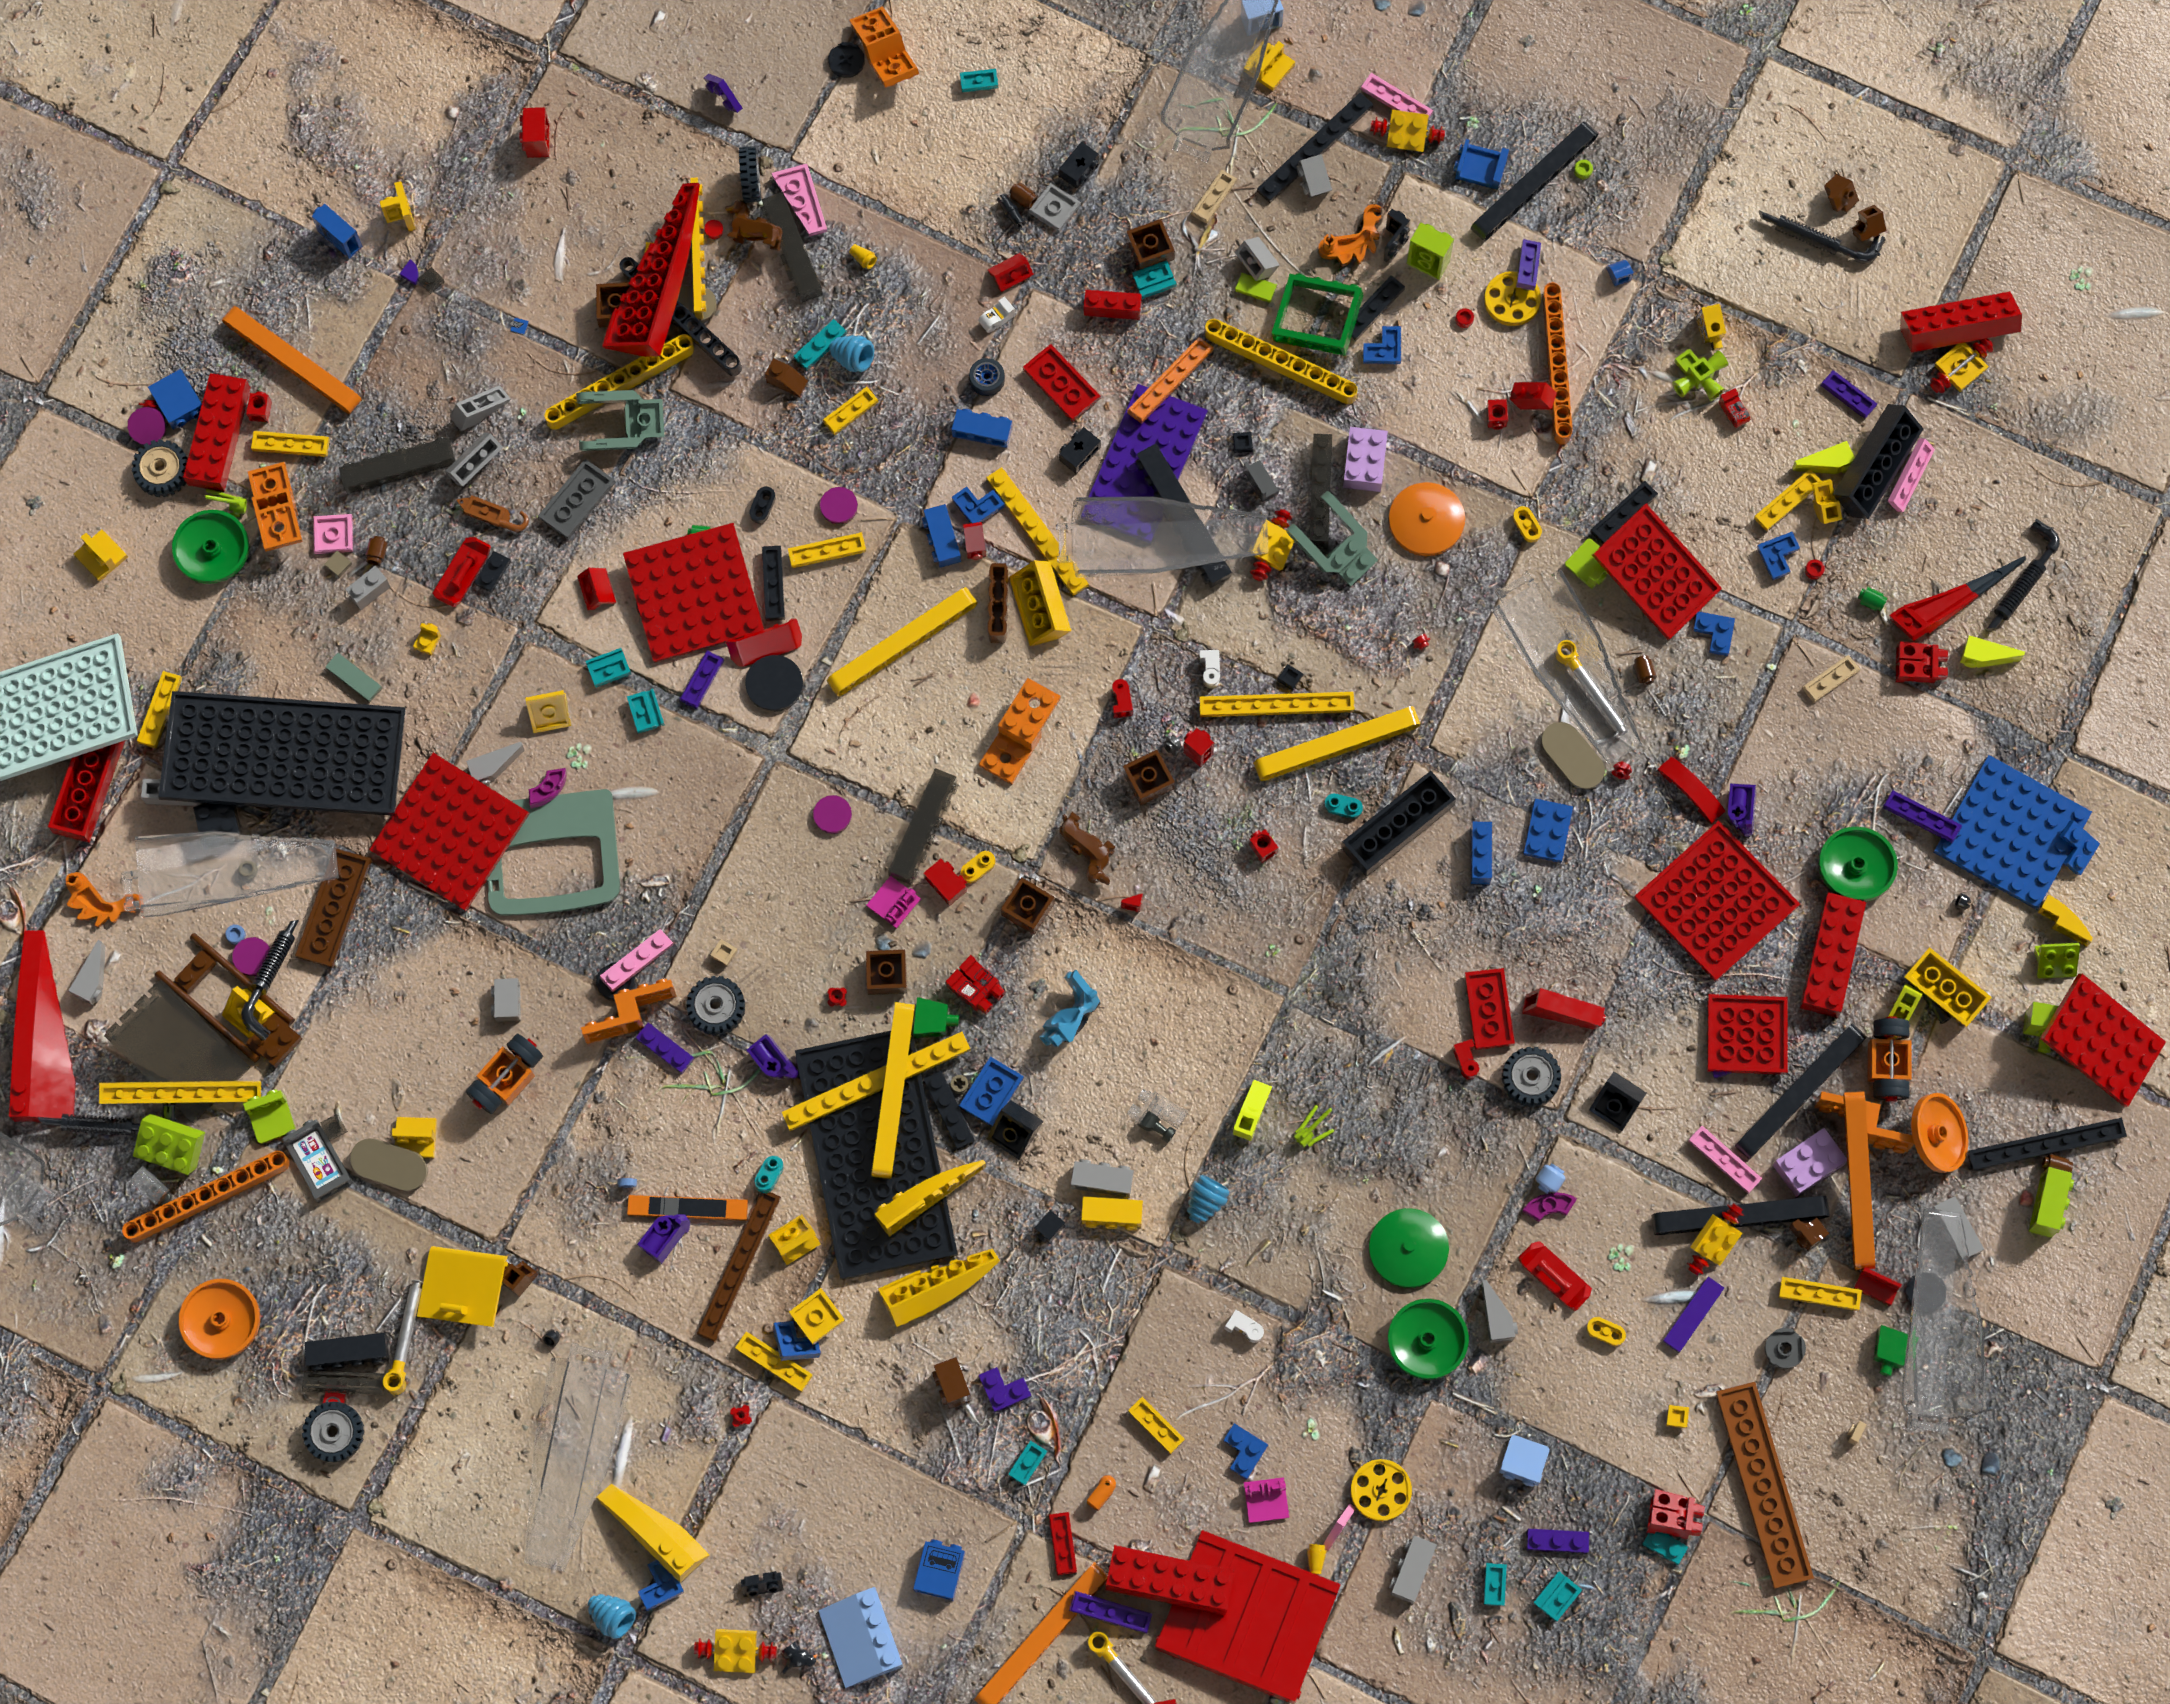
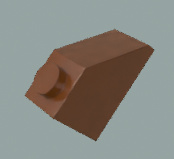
M774 358L765 372L766 383L799 398L808 384V380L794 368Z

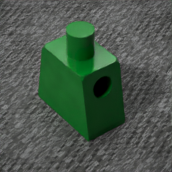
M917 997L914 1038L946 1036L947 1026H959V1015H949L947 1004Z
M1881 1325L1877 1330L1874 1360L1882 1363L1879 1373L1891 1377L1893 1368L1901 1369L1905 1365L1918 1338Z

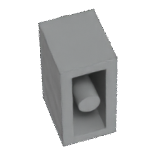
M1322 154L1298 162V166H1296L1299 177L1302 176L1304 182L1302 189L1304 194L1308 195V198L1332 191Z
M1259 237L1244 240L1235 251V254L1255 281L1271 277L1280 266Z
M374 566L345 590L350 599L362 610L388 590L390 584L380 570Z
M518 978L494 979V985L491 986V997H494V1004L491 1005V1015L495 1017L497 1022L521 1021L520 982Z

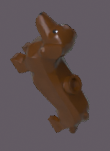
M737 200L733 205L725 207L728 213L734 215L731 221L733 231L727 235L729 238L741 244L744 243L745 238L748 241L763 240L764 244L770 245L771 250L780 251L783 233L781 227L768 223L766 219L757 217L756 220L749 219L750 208L747 203L741 200Z
M1073 811L1068 818L1065 814L1062 815L1063 823L1059 828V833L1072 846L1071 849L1077 855L1083 854L1090 860V865L1085 873L1087 880L1093 884L1101 882L1109 885L1110 879L1103 870L1107 867L1109 855L1114 854L1116 846L1108 840L1102 844L1099 838L1081 830L1078 823L1081 818Z

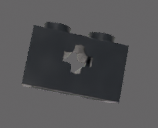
M1081 142L1059 168V177L1076 189L1081 184L1084 185L1088 180L1090 172L1095 171L1100 164L1099 153Z
M1085 427L1080 431L1077 430L1072 435V440L1068 444H1064L1059 450V461L1075 474L1101 448V440Z

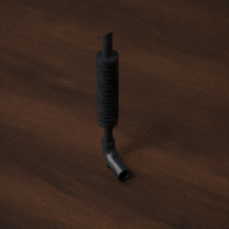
M1759 210L1761 219L1776 225V231L1785 232V235L1788 233V236L1792 235L1793 238L1795 236V239L1799 238L1800 241L1802 239V242L1806 241V243L1809 242V245H1816V248H1823V251H1830L1832 255L1840 252L1854 258V261L1863 264L1870 263L1877 256H1880V251L1886 241L1885 237L1882 236L1880 242H1878L1879 235L1874 237L1870 248H1867L1866 252H1856L1840 245L1842 240L1838 238H1831V235H1824V232L1821 234V231L1817 232V229L1814 231V228L1810 229V226L1807 228V225L1803 226V223L1800 225V222L1796 223V220L1793 222V219L1790 220L1789 217L1786 219V216L1782 214L1780 218H1777Z
M2036 519L2031 525V530L2042 535L2049 542L2046 550L2039 560L2033 559L2001 600L1994 610L1995 618L1985 631L1995 630L2002 620L2008 621L2046 571L2044 564L2052 554L2057 552L2060 546V538L2054 527H2049L2039 519Z
M299 920L290 921L285 931L281 930L278 932L250 986L253 993L242 1008L241 1016L246 1029L254 1033L261 1041L268 1038L270 1031L253 1016L255 1004L260 995L267 994L280 966L287 956L295 940L292 933Z
M162 1103V1118L177 1121V1118H175L176 1103H170V1105L169 1103ZM62 1114V1118L38 1117L43 1125L61 1126V1131L67 1132L68 1130L69 1132H72V1130L73 1132H76V1130L80 1132L81 1130L82 1133L84 1131L85 1133H88V1131L89 1133H92V1131L96 1133L97 1131L98 1134L100 1132L101 1134H104V1132L108 1134L109 1132V1134L113 1133L114 1135L116 1133L117 1135H120V1133L124 1135L125 1133L127 1136H132L133 1131H139L140 1124L134 1123L133 1118H109L108 1116L105 1118V1116L93 1117V1115L90 1117L89 1115L86 1117L82 1115L81 1117V1115L77 1116V1114L74 1116L73 1114H70V1116L69 1114Z

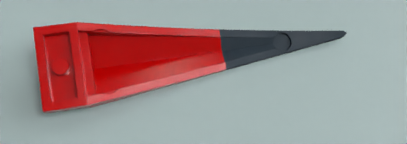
M2026 556L1968 583L1906 604L1889 615L1890 620L1913 641L1925 633L1930 634L2025 562Z

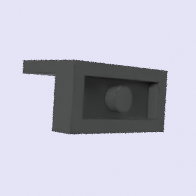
M1260 460L1251 465L1248 462L1244 463L1243 472L1262 502L1279 494L1278 488Z

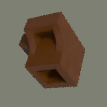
M1836 174L1824 185L1834 211L1839 212L1842 210L1847 213L1859 202L1853 181Z
M1875 205L1859 211V220L1856 221V226L1852 228L1853 235L1861 242L1879 236L1887 231L1883 211Z
M1818 1218L1810 1223H1803L1798 1219L1789 1227L1797 1237L1796 1241L1799 1246L1807 1251L1830 1234Z
M521 1261L516 1266L508 1263V1266L504 1269L502 1284L520 1297L538 1276V1272L524 1261Z

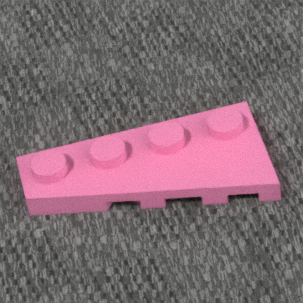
M803 164L771 173L774 181L809 237L827 232L808 165Z

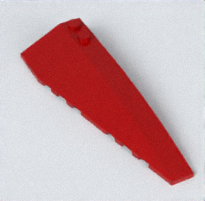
M698 182L683 183L672 202V210L667 212L664 217L665 223L661 229L658 228L654 243H650L637 267L638 273L631 278L627 293H623L620 298L621 304L619 308H615L612 313L602 345L603 348L643 357L661 356L689 255L700 188Z
M44 930L24 931L16 1002L9 1117L14 1122H40L38 1117L62 1118V1114H69V1116L73 1114L74 1116L76 1081L72 1070L73 1066L69 1055V1046L66 1040L65 1027Z

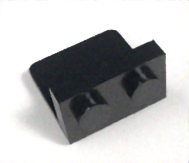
M1391 209L1387 214L1386 230L1394 234V236L1385 247V262H1388L1389 259L1393 260L1399 251L1397 249L1400 245L1404 246L1409 239L1410 220L1402 212L1395 211L1394 209Z

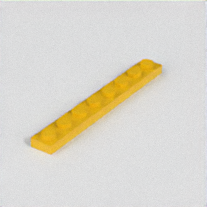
M698 177L690 178V183L698 182ZM700 184L692 234L694 313L698 320L703 319V312H706V301H703V295H706V286L702 284V279H705V267H702V262H705V252L701 251V245H704V234H701V229H704V219L700 217V212H703V201H700V196H703L702 184Z
M1001 467L987 476L986 480L1004 502L1046 561L1051 563L1052 569L1070 593L1075 596L1089 586L1087 580L1004 469Z
M1354 692L1199 697L1200 717L1354 712Z
M261 1081L99 1083V1104L248 1102L247 1100L251 1097H261Z

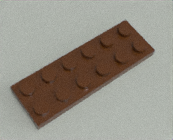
M337 848L333 849L295 954L296 958L334 968L372 862L371 858Z

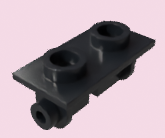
M781 1572L763 1573V1580L761 1581L759 1580V1574L745 1576L744 1579H741L743 1596L756 1597L759 1594L776 1593L784 1590Z

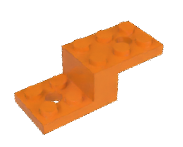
M883 6L849 20L851 27L863 44L869 64L885 88L894 86L898 82L911 79L919 74L917 66L905 50L899 29Z
M285 462L247 471L254 496L252 501L264 550L267 552L303 542L297 520L298 512ZM269 481L276 482L275 487L272 489L266 488V484ZM277 525H284L283 531H274Z
M1027 678L998 724L999 733L979 763V767L1013 785L1042 738L1041 730L1059 703L1061 696ZM1038 700L1040 702L1039 707H1030V701ZM1007 754L1011 757V760L1008 763H1003L1000 761V757Z
M660 979L656 981V984H642L637 986V989L618 991V994L614 995L619 1017L611 1016L599 1023H596V1021L586 1023L584 1027H581L586 1043L590 1044L642 1030L644 1025L639 1007L677 997L672 980Z
M1821 1091L1815 1100L1814 1108L1819 1109L1822 1113L1835 1112L1839 1116L1844 1117L1843 1096ZM1866 1101L1868 1144H1873V1147L1878 1149L1891 1148L1896 1153L1903 1154L1908 1152L1914 1145L1912 1135L1878 1128L1877 1121L1881 1104Z

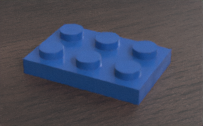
M1535 798L1523 855L1562 863L1573 806Z
M990 1056L960 1103L959 1108L992 1127L1001 1109L1011 1100L1023 1081L1024 1076Z

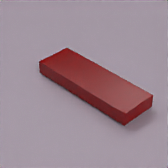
M1069 1512L1049 1514L1057 1576L1076 1574L1077 1567Z

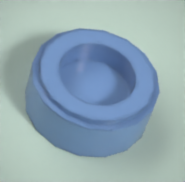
M231 925L227 928L225 936L229 943L237 945L245 939L246 933L241 926Z
M618 1178L617 1186L635 1188L637 1186V1179Z

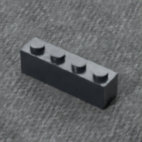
M385 1333L304 1342L306 1366L312 1369V1371H322L324 1367L331 1366L332 1369L344 1368V1365L352 1364L353 1367L364 1366L366 1362L383 1364L384 1360H389L388 1336Z

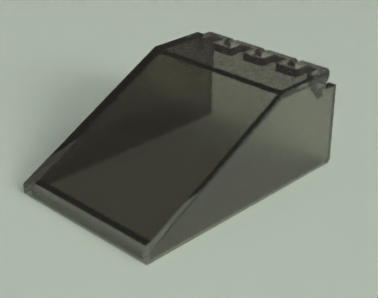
M162 980L157 981L148 990L152 995L150 998L144 994L133 1005L137 1009L136 1012L129 1008L119 1018L123 1024L119 1026L115 1022L104 1035L150 1082L238 1081L250 1069ZM215 1102L176 1103L175 1107L194 1124Z

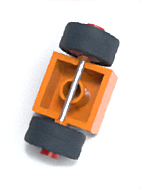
M1894 1016L1874 1020L1873 1035L1877 1039H1871L1868 1042V1082H1874L1873 1096L1875 1099L1885 1100V1102L1890 1103L1909 1099V1081L1912 1080V1040L1902 1039L1909 1038L1910 1023L1908 1020L1899 1019Z
M518 1033L506 1045L513 1054L502 1046L476 1075L478 1080H474L465 1091L478 1109L482 1108L489 1114H493L502 1104V1101L508 1106L535 1077L532 1070L527 1066L534 1068L543 1057L542 1053L536 1048L537 1045L531 1039H526Z

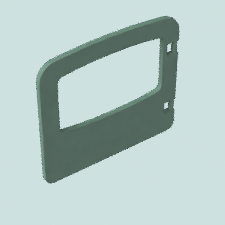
M600 789L560 794L547 804L533 809L530 808L529 798L511 800L530 814L508 848L554 839L598 837L601 841L604 884L599 888L565 895L507 899L504 895L501 857L487 879L489 905L495 913L502 916L553 913L612 902L617 898L620 893V875L613 795L609 790ZM499 881V891H493L492 882Z

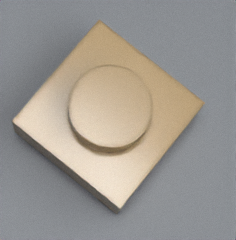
M720 939L710 956L723 965L728 966L738 952V949Z
M1861 1421L1856 1423V1425L1852 1424L1847 1433L1850 1436L1848 1442L1856 1445L1867 1424Z

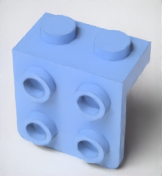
M1513 1435L1510 1438L1499 1473L1510 1480H1521L1527 1486H1538L1542 1478L1549 1448Z

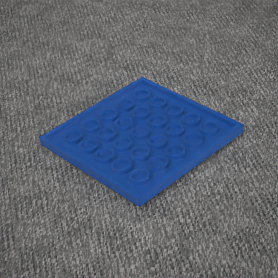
M1988 755L1952 818L1953 821L1962 825V829L1953 843L1941 838L1933 853L2038 910L2072 849L2060 837L2061 833L2069 821H2075L2084 828L2092 811Z

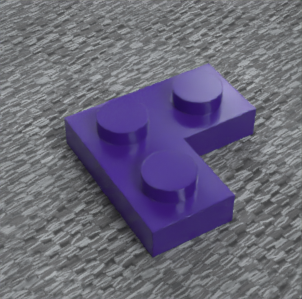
M707 74L703 78L707 83L705 86L709 92L721 96L724 100L722 103L728 111L731 110L738 113L743 109L724 79L712 74Z
M997 1367L979 1375L995 1413L1032 1397L1024 1377L1005 1385Z

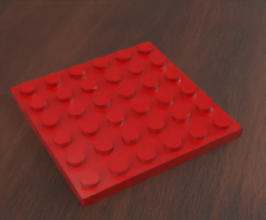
M734 523L623 553L654 663L723 644L729 639H739L744 637L743 635H750L764 630Z
M433 752L397 806L395 816L390 817L369 850L467 911L530 813Z
M1720 821L1716 822L1634 896V899L1715 982L1800 906V903Z

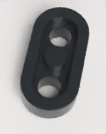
M761 487L756 493L749 510L750 518L755 523H764L770 515L776 500L775 492L771 487ZM764 496L770 497L768 500L763 499ZM761 512L763 515L761 517H757L756 514Z

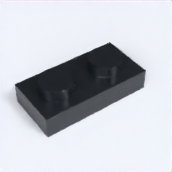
M493 551L474 582L475 585L492 593L511 560Z

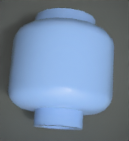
M1552 1163L1544 1165L1536 1176V1181L1540 1184L1538 1188L1547 1194L1549 1191L1553 1193L1558 1192L1566 1179L1563 1175L1564 1171Z

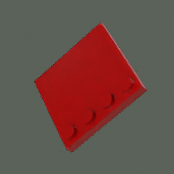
M1708 994L1707 1072L1787 1075L1788 997Z

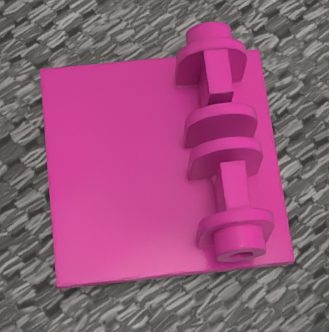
M890 876L866 906L897 929L921 898L916 895L913 889L906 888Z
M1284 1477L1244 1482L1249 1523L1290 1518Z

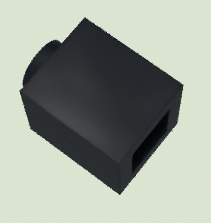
M1049 1210L1034 1227L1035 1236L1043 1243L1047 1241L1050 1244L1065 1228V1222Z

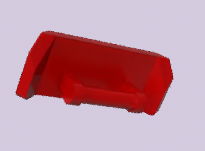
M476 537L465 538L432 594L435 598L452 607L459 605L487 560L491 545Z
M791 618L787 623L775 624L773 627L743 635L744 637L739 639H729L726 645L731 660L737 666L744 667L755 663L765 656L780 655L799 648L802 643V633L798 620Z
M1541 1241L1531 1243L1518 1257L1519 1262L1527 1271L1573 1311H1577L1590 1297L1592 1288Z

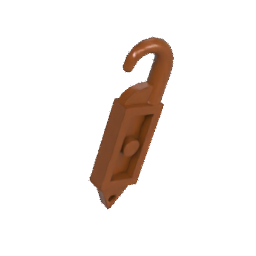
M472 495L469 498L457 499V503L464 510V514L513 532L523 531L528 526V516L522 511L519 514L523 516L524 521L522 524L516 525L509 522L510 513L502 506Z

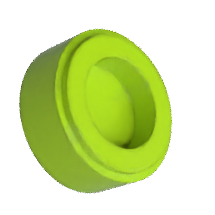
M1579 160L1575 164L1574 174L1579 179H1587L1592 175L1593 165L1588 160Z

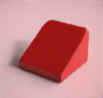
M1143 893L1122 899L1121 908L1140 912Z

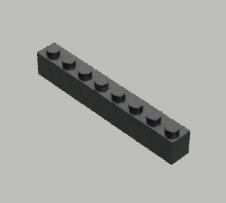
M1155 443L1137 453L1136 461H1134L1137 469L1143 471L1147 486L1152 487L1155 492L1153 493L1155 500L1164 507L1163 513L1174 524L1172 528L1175 534L1181 536L1185 551L1191 553L1193 557L1191 558L1192 563L1196 568L1199 567L1202 572L1201 578L1203 582L1209 584L1210 588L1229 579L1232 575L1229 566L1158 445Z

